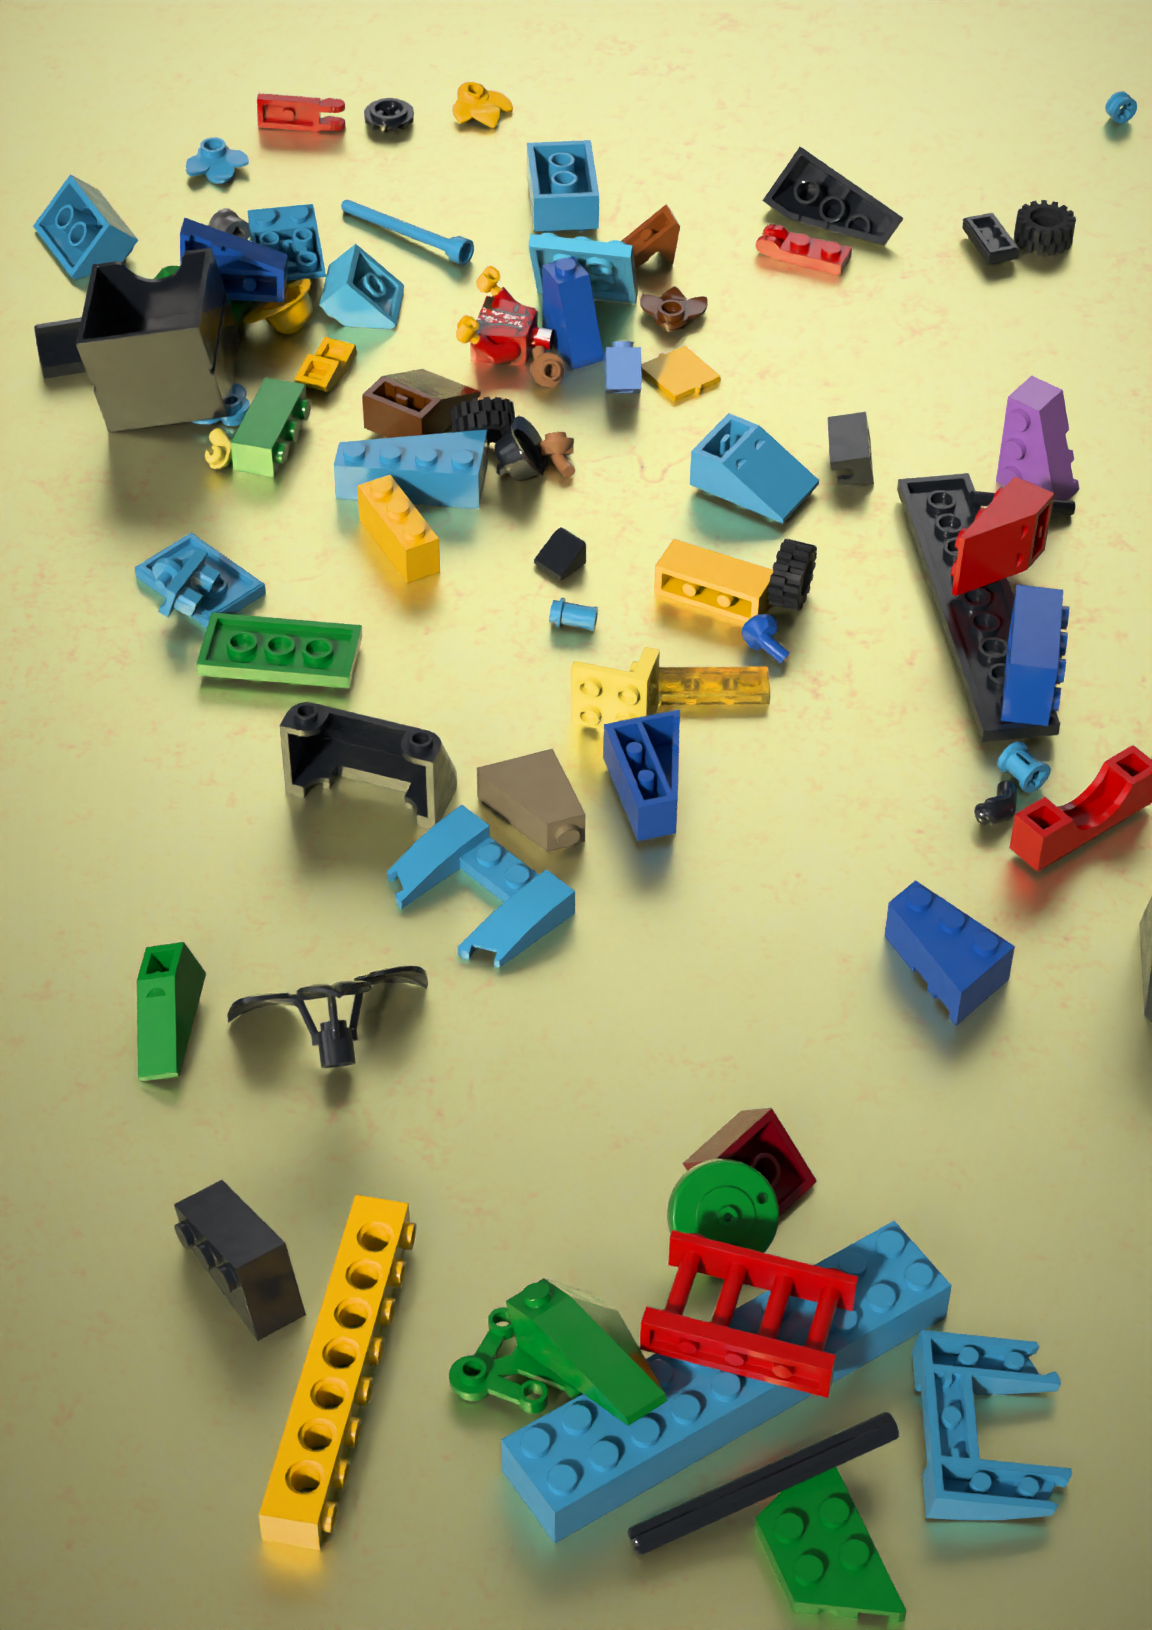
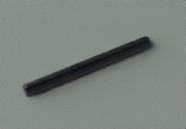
M883 1412L633 1525L627 1530L631 1546L638 1555L646 1554L886 1445L899 1437L897 1423L889 1412Z

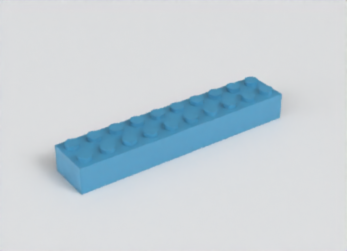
M895 1221L815 1264V1266L836 1268L847 1274L858 1276L853 1312L836 1308L824 1352L836 1355L833 1383L919 1334L921 1330H925L946 1318L952 1285ZM768 1290L736 1308L729 1328L758 1334L771 1291ZM789 1296L777 1340L805 1346L817 1303ZM655 1353L646 1358V1361L664 1390L667 1402L627 1426L586 1395L582 1394L501 1439L502 1472L555 1544L813 1394Z

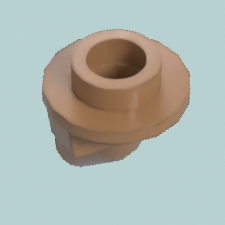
M534 347L532 349L534 361L531 363L530 374H532L533 379L540 386L554 387L560 383L564 376V363L556 354L546 353L545 347Z
M566 432L545 434V440L539 442L542 456H551L554 465L564 478L573 476L575 468L566 456L574 453V439L566 437Z

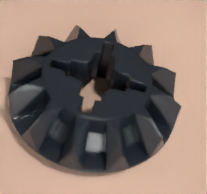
M382 98L370 103L365 108V123L369 124L373 130L381 129L383 133L387 130L396 132L399 128L407 129L408 124L414 122V109L406 101L397 98Z

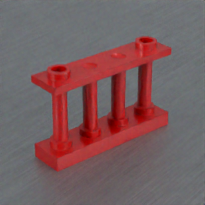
M672 1230L669 1241L668 1265L678 1267L665 1309L659 1310L647 1306L641 1320L640 1349L828 1398L833 1383L836 1355L824 1352L836 1308L853 1312L858 1276L847 1274L836 1268H823L707 1239L696 1233L687 1234ZM697 1272L724 1279L710 1322L683 1316ZM743 1284L771 1291L758 1334L729 1328ZM789 1296L817 1303L805 1346L777 1340Z

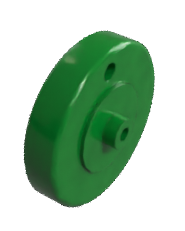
M717 1158L693 1166L678 1180L669 1198L667 1221L670 1234L672 1230L687 1234L696 1233L707 1239L765 1253L777 1232L779 1206L772 1186L759 1171L734 1159Z

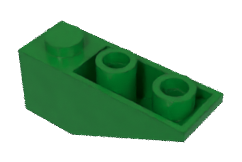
M185 942L151 946L145 949L137 978L138 1078L140 1081L179 1077L206 977V972Z

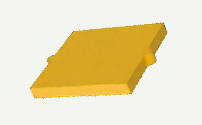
M686 346L666 354L660 353L659 357L641 364V373L674 402L693 393L699 394L702 389L721 381V376Z

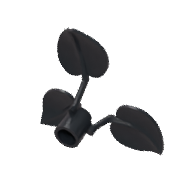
M397 966L356 977L354 981H340L332 985L314 984L298 989L297 994L264 993L247 996L236 1000L231 1005L227 1014L228 1023L235 1017L257 1008L279 1004L296 1006L309 1030L312 1046L319 1047L321 1068L356 1064L353 1041L358 1040L357 1026L363 993L372 989L371 985L382 983H410L427 989V973L419 966ZM355 994L349 1028H347L346 1020H338L336 997L341 998L345 995ZM327 997L330 1021L320 1023L321 1031L318 1032L304 1000Z

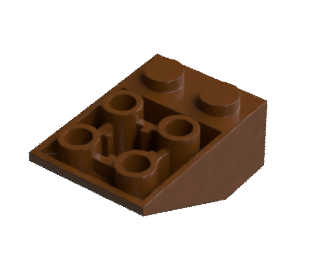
M425 369L384 375L362 394L364 428L387 438L440 434L452 424L450 410L455 405H461V402H472L471 399L479 398L481 391Z

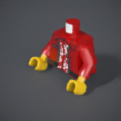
M487 266L478 277L476 286L483 293L491 292L492 296H486L476 320L469 315H464L457 324V340L461 343H468L470 341L471 362L491 363L493 365H523L527 363L533 347L543 346L545 349L551 350L554 341V330L538 327V311L533 307L522 305L516 301L505 287L500 288L497 285L501 278L499 271L493 266Z

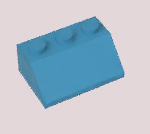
M71 174L33 225L68 274L76 280L90 276L93 264L114 261L123 262L138 242L137 237L100 190Z

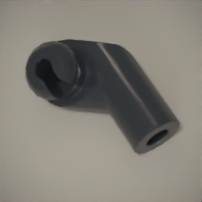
M1008 780L1001 781L997 785V796L985 800V803H979L975 806L974 814L980 824L986 825L989 822L996 824L1013 818L1016 812V784Z

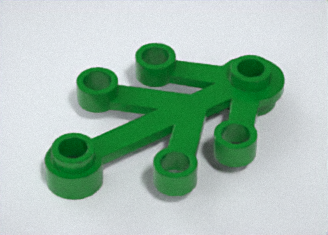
M497 1308L489 1314V1331L475 1354L459 1358L449 1370L450 1386L460 1398L466 1401H479L492 1394L520 1405L522 1410L531 1414L542 1412L548 1405V1389L545 1384L565 1391L572 1399L583 1394L520 1349L518 1345L511 1355L495 1359L504 1340H508L515 1335L507 1308ZM503 1321L509 1323L507 1326L496 1325L497 1323ZM518 1373L534 1380H529L519 1385L504 1377ZM530 1394H537L541 1396L540 1398L535 1400L527 1398V1396Z

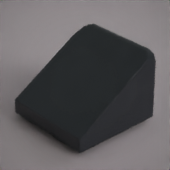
M560 527L553 533L535 557L534 564L561 581L586 564V543L563 527Z

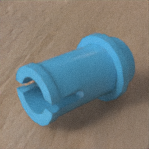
M561 598L560 601L553 600L549 622L556 623L558 628L563 624L594 631L598 617V607L566 602L565 598Z

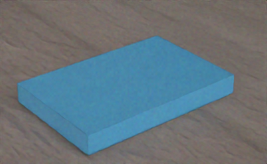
M189 533L135 567L136 577L164 598H167L165 595L167 587L159 589L155 586L156 579L152 573V567L158 559L168 558L172 560L175 557L179 558L182 561V568L198 547L207 551L205 563L221 573L217 585L210 594L201 591L193 585L191 589L204 596L199 609L192 618L206 628L212 612L235 614L266 594L263 582L193 533Z

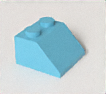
M355 243L329 265L319 306L323 308L328 316L335 318L346 327L393 329L397 325L405 285Z

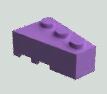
M1031 376L1008 396L996 482L1006 486L1014 477H1018L1055 493L1054 499L1069 500L1079 490L1078 480L1073 479L1071 463L1075 459L1073 450L1068 449L1066 433L1069 431V424L1062 389Z

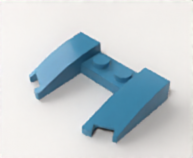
M460 805L436 823L387 871L388 881H395L399 878L403 890L395 894L397 906L401 909L459 869L463 870L504 902L458 946V955L468 960L478 948L496 952L494 967L498 968L575 914V891L547 869L538 874L493 840L490 837V825L464 805Z
M921 1330L912 1349L915 1391H920L922 1398L927 1466L922 1474L926 1518L1009 1520L1053 1516L1058 1504L1048 1501L1055 1485L1066 1488L1072 1476L1071 1468L980 1459L973 1394L1003 1395L1058 1391L1061 1381L1056 1371L1041 1375L1029 1359L1039 1349L1037 1342Z

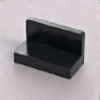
M82 317L36 324L34 326L38 358L44 379L86 372L76 346Z

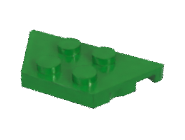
M837 1467L782 1491L756 1516L755 1530L793 1612L817 1615L822 1612H829L837 1617L854 1619L858 1618V1613L889 1616L888 1622L892 1623L905 1621V1606Z

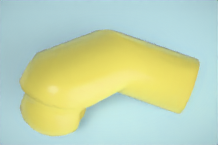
M217 428L209 435V440L214 445L211 448L214 451L211 454L206 451L205 459L211 468L220 470L230 464L232 453L231 439L222 428Z

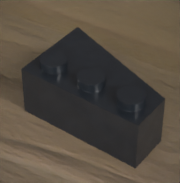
M223 1180L174 1204L179 1223L175 1224L174 1228L181 1244L185 1249H192L203 1268L210 1274L257 1341L306 1315L286 1243Z

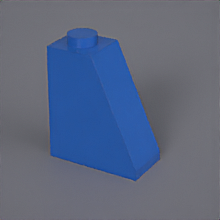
M574 256L561 258L555 262L542 265V328L554 330L553 346L573 370L604 360L590 277Z

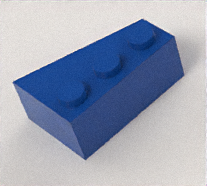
M916 880L889 902L884 936L912 971L917 970L928 984L927 990L934 999L938 997L949 1010V1018L955 1026L1009 980L1015 946Z

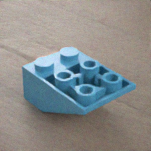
M313 204L247 210L249 240L287 254L288 281L326 277Z
M730 413L691 451L690 485L780 523H784L819 485V479L760 425Z

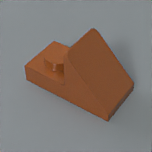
M666 204L621 240L627 245H633L635 269L647 262L658 251L672 265L674 263L680 225L672 210Z

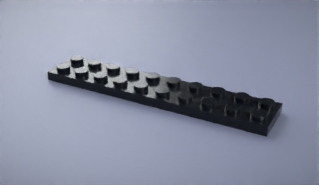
M969 473L898 479L897 492L981 741L991 742L1058 735L1060 722L1056 711L1050 712L1048 726L1001 721L1007 641L1014 604V596L1008 579L1004 578L958 596L952 594L954 578L951 577V569L958 553V549H955L956 538L963 528H968L974 522L978 511L981 509V506L969 504V494L971 491H975Z

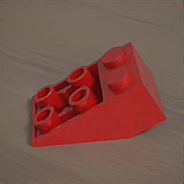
M1014 477L1005 488L1000 487L996 491L992 502L986 508L982 507L978 511L974 522L968 528H963L956 538L955 549H958V553L951 569V577L954 578L952 594L958 596L1028 570L1045 550L1055 493L1018 477Z

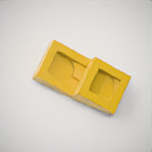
M324 337L315 355L308 353L294 379L295 383L305 384L307 387L326 392L329 391L340 381L357 355L356 345Z

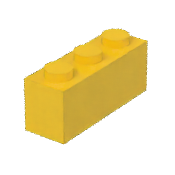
M388 475L357 485L359 520L405 582L408 584L439 573V538L393 477Z
M673 539L655 565L654 593L746 623L755 615L765 614L770 607L768 588L771 584L770 576L773 574V570Z

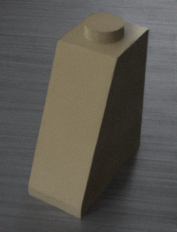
M553 749L477 767V796L480 802L548 852L585 842L586 814Z

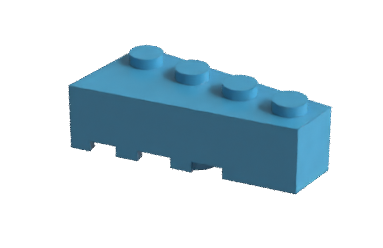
M487 429L339 442L334 461L336 499L358 500L357 485L391 475L412 504L479 509L488 464Z

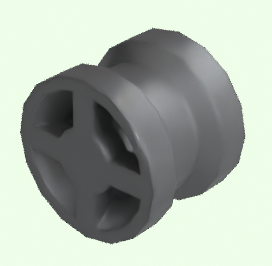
M223 208L218 210L210 219L208 226L248 240V223L238 217L237 213L233 210Z

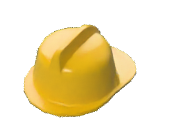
M301 279L289 284L284 302L264 303L243 318L244 323H253L265 319L279 333H296L314 314L313 303L308 294L312 284L310 279Z

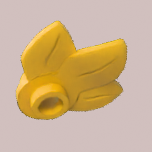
M466 82L458 88V100L454 103L452 109L454 117L460 124L475 118L481 123L495 128L499 121L500 112H512L513 105L510 99L500 92L487 90L476 82Z

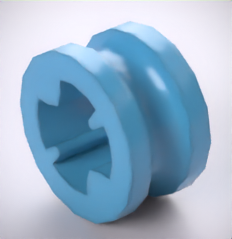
M1119 91L1108 99L1105 111L1115 122L1122 124L1129 121L1135 115L1137 102L1125 91Z

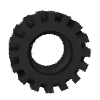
M1041 200V204L1031 201L1030 206L1024 204L1022 209L1019 208L1017 211L1014 241L1019 243L1018 247L1021 249L1027 247L1026 252L1032 253L1037 251L1039 256H1043V252H1047L1048 256H1054V251L1062 254L1064 249L1068 250L1072 245L1076 216H1074L1072 210L1067 211L1068 207L1064 204L1058 207V202L1055 201L1052 204H1047V200Z
M484 397L483 400H478V398L471 399L472 402H461V405H455L450 410L453 432L487 429V446L492 442L496 444L509 430L515 418L513 402H510L507 398L502 400L501 397H495L494 399Z
M784 539V542L780 545V551L778 550L776 562L773 564V574L770 576L771 584L768 588L769 604L795 611H800L803 608V603L806 602L807 593L809 594L811 588L810 583L813 581V571L816 567L817 547L815 545Z

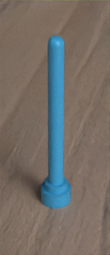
M344 200L341 203V209L344 212L443 250L452 262L466 265L473 256L474 243L470 239L462 236L446 238L351 200Z

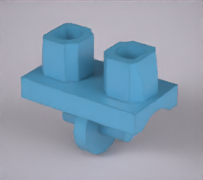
M198 547L182 568V561L179 558L175 557L172 560L168 558L158 559L152 567V573L156 579L155 586L159 589L167 587L165 590L167 598L160 606L158 612L169 617L172 611L176 609L191 618L199 609L204 596L191 589L192 585L210 594L217 585L221 574L205 563L207 551Z

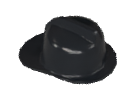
M522 416L515 417L509 430L494 445L495 453L499 459L496 473L498 475L508 473L516 481H523L535 475L543 476L548 462V456H542L539 442L543 440L535 427Z

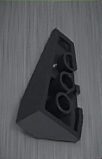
M801 146L762 200L789 220L883 246L886 245L904 219Z

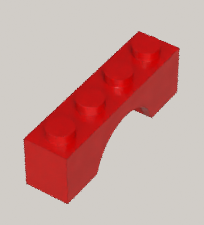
M1132 745L1106 760L1092 783L1071 802L1062 806H1056L1049 799L1043 797L1016 813L1009 848L1038 872L1152 803V759Z

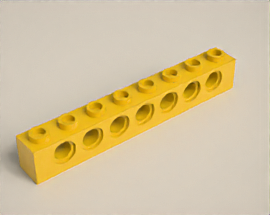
M356 1194L354 1196L259 1511L261 1536L264 1541L320 1550L325 1532L332 1533L338 1514V1503L334 1502L337 1489L344 1490L347 1485L350 1460H347L346 1456L349 1447L356 1448L359 1442L362 1419L357 1417L361 1405L368 1406L371 1399L373 1378L369 1377L372 1365L379 1366L384 1350V1338L380 1337L383 1326L390 1327L395 1311V1299L391 1298L394 1287L401 1288L403 1285L406 1271V1261L402 1260L405 1250H412L415 1242L416 1223L410 1222L409 1203ZM354 1325L360 1326L356 1328H349L350 1326ZM339 1365H350L344 1368L337 1367ZM328 1405H338L337 1407L331 1409L324 1408ZM316 1446H326L322 1450H312ZM303 1488H314V1489H315V1490H313V1491H311V1492H308V1493L298 1492L299 1490H301V1489H303Z

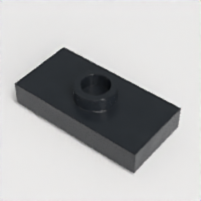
M994 213L963 218L962 229L988 265L1019 258L1020 249Z

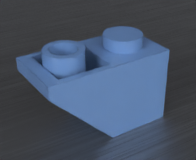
M631 341L613 342V347H606L604 354L605 394L640 393L642 389L641 347H633V342Z

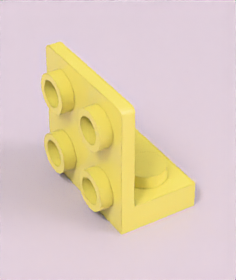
M644 647L639 661L632 662L630 671L574 661L571 666V721L604 729V724L655 714L658 708L660 650Z

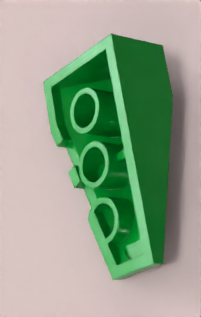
M543 1278L536 1283L526 1286L523 1291L506 1300L518 1347L627 1426L667 1402L664 1390L619 1312L592 1293Z

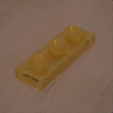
M768 666L659 667L658 705L770 704Z

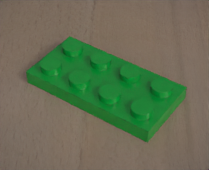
M212 612L196 663L197 675L350 689L362 640V625Z

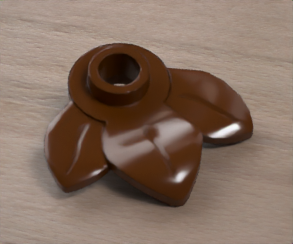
M674 286L660 297L642 294L640 306L645 312L654 316V321L657 325L666 330H676L684 326L688 319L704 314L708 306V300L704 296L687 300L682 292Z

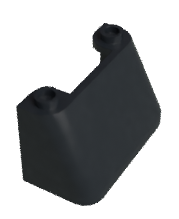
M303 702L291 707L279 725L286 794L305 798L307 788L312 785L322 783L323 788L331 789L337 776L406 792L404 796L405 808L413 809L414 807L416 809L417 826L431 829L442 819L456 791L457 771L440 738L431 731L310 702Z

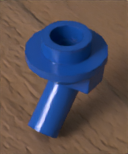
M767 614L755 615L744 624L741 635L750 648L758 651L762 648L779 664L790 654L787 649L773 638L778 631V623L773 616Z

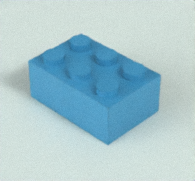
M591 140L527 143V181L534 232L599 229L600 195Z

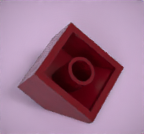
M772 1108L740 1111L682 1163L687 1171L701 1162L717 1158L734 1159L753 1167L772 1186L778 1201L779 1217L817 1182Z

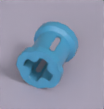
M1016 741L1004 749L997 765L1002 772H1008L1019 781V786L1024 792L1032 793L1046 782L1051 769L1046 762L1035 759L1028 752V746L1024 742Z

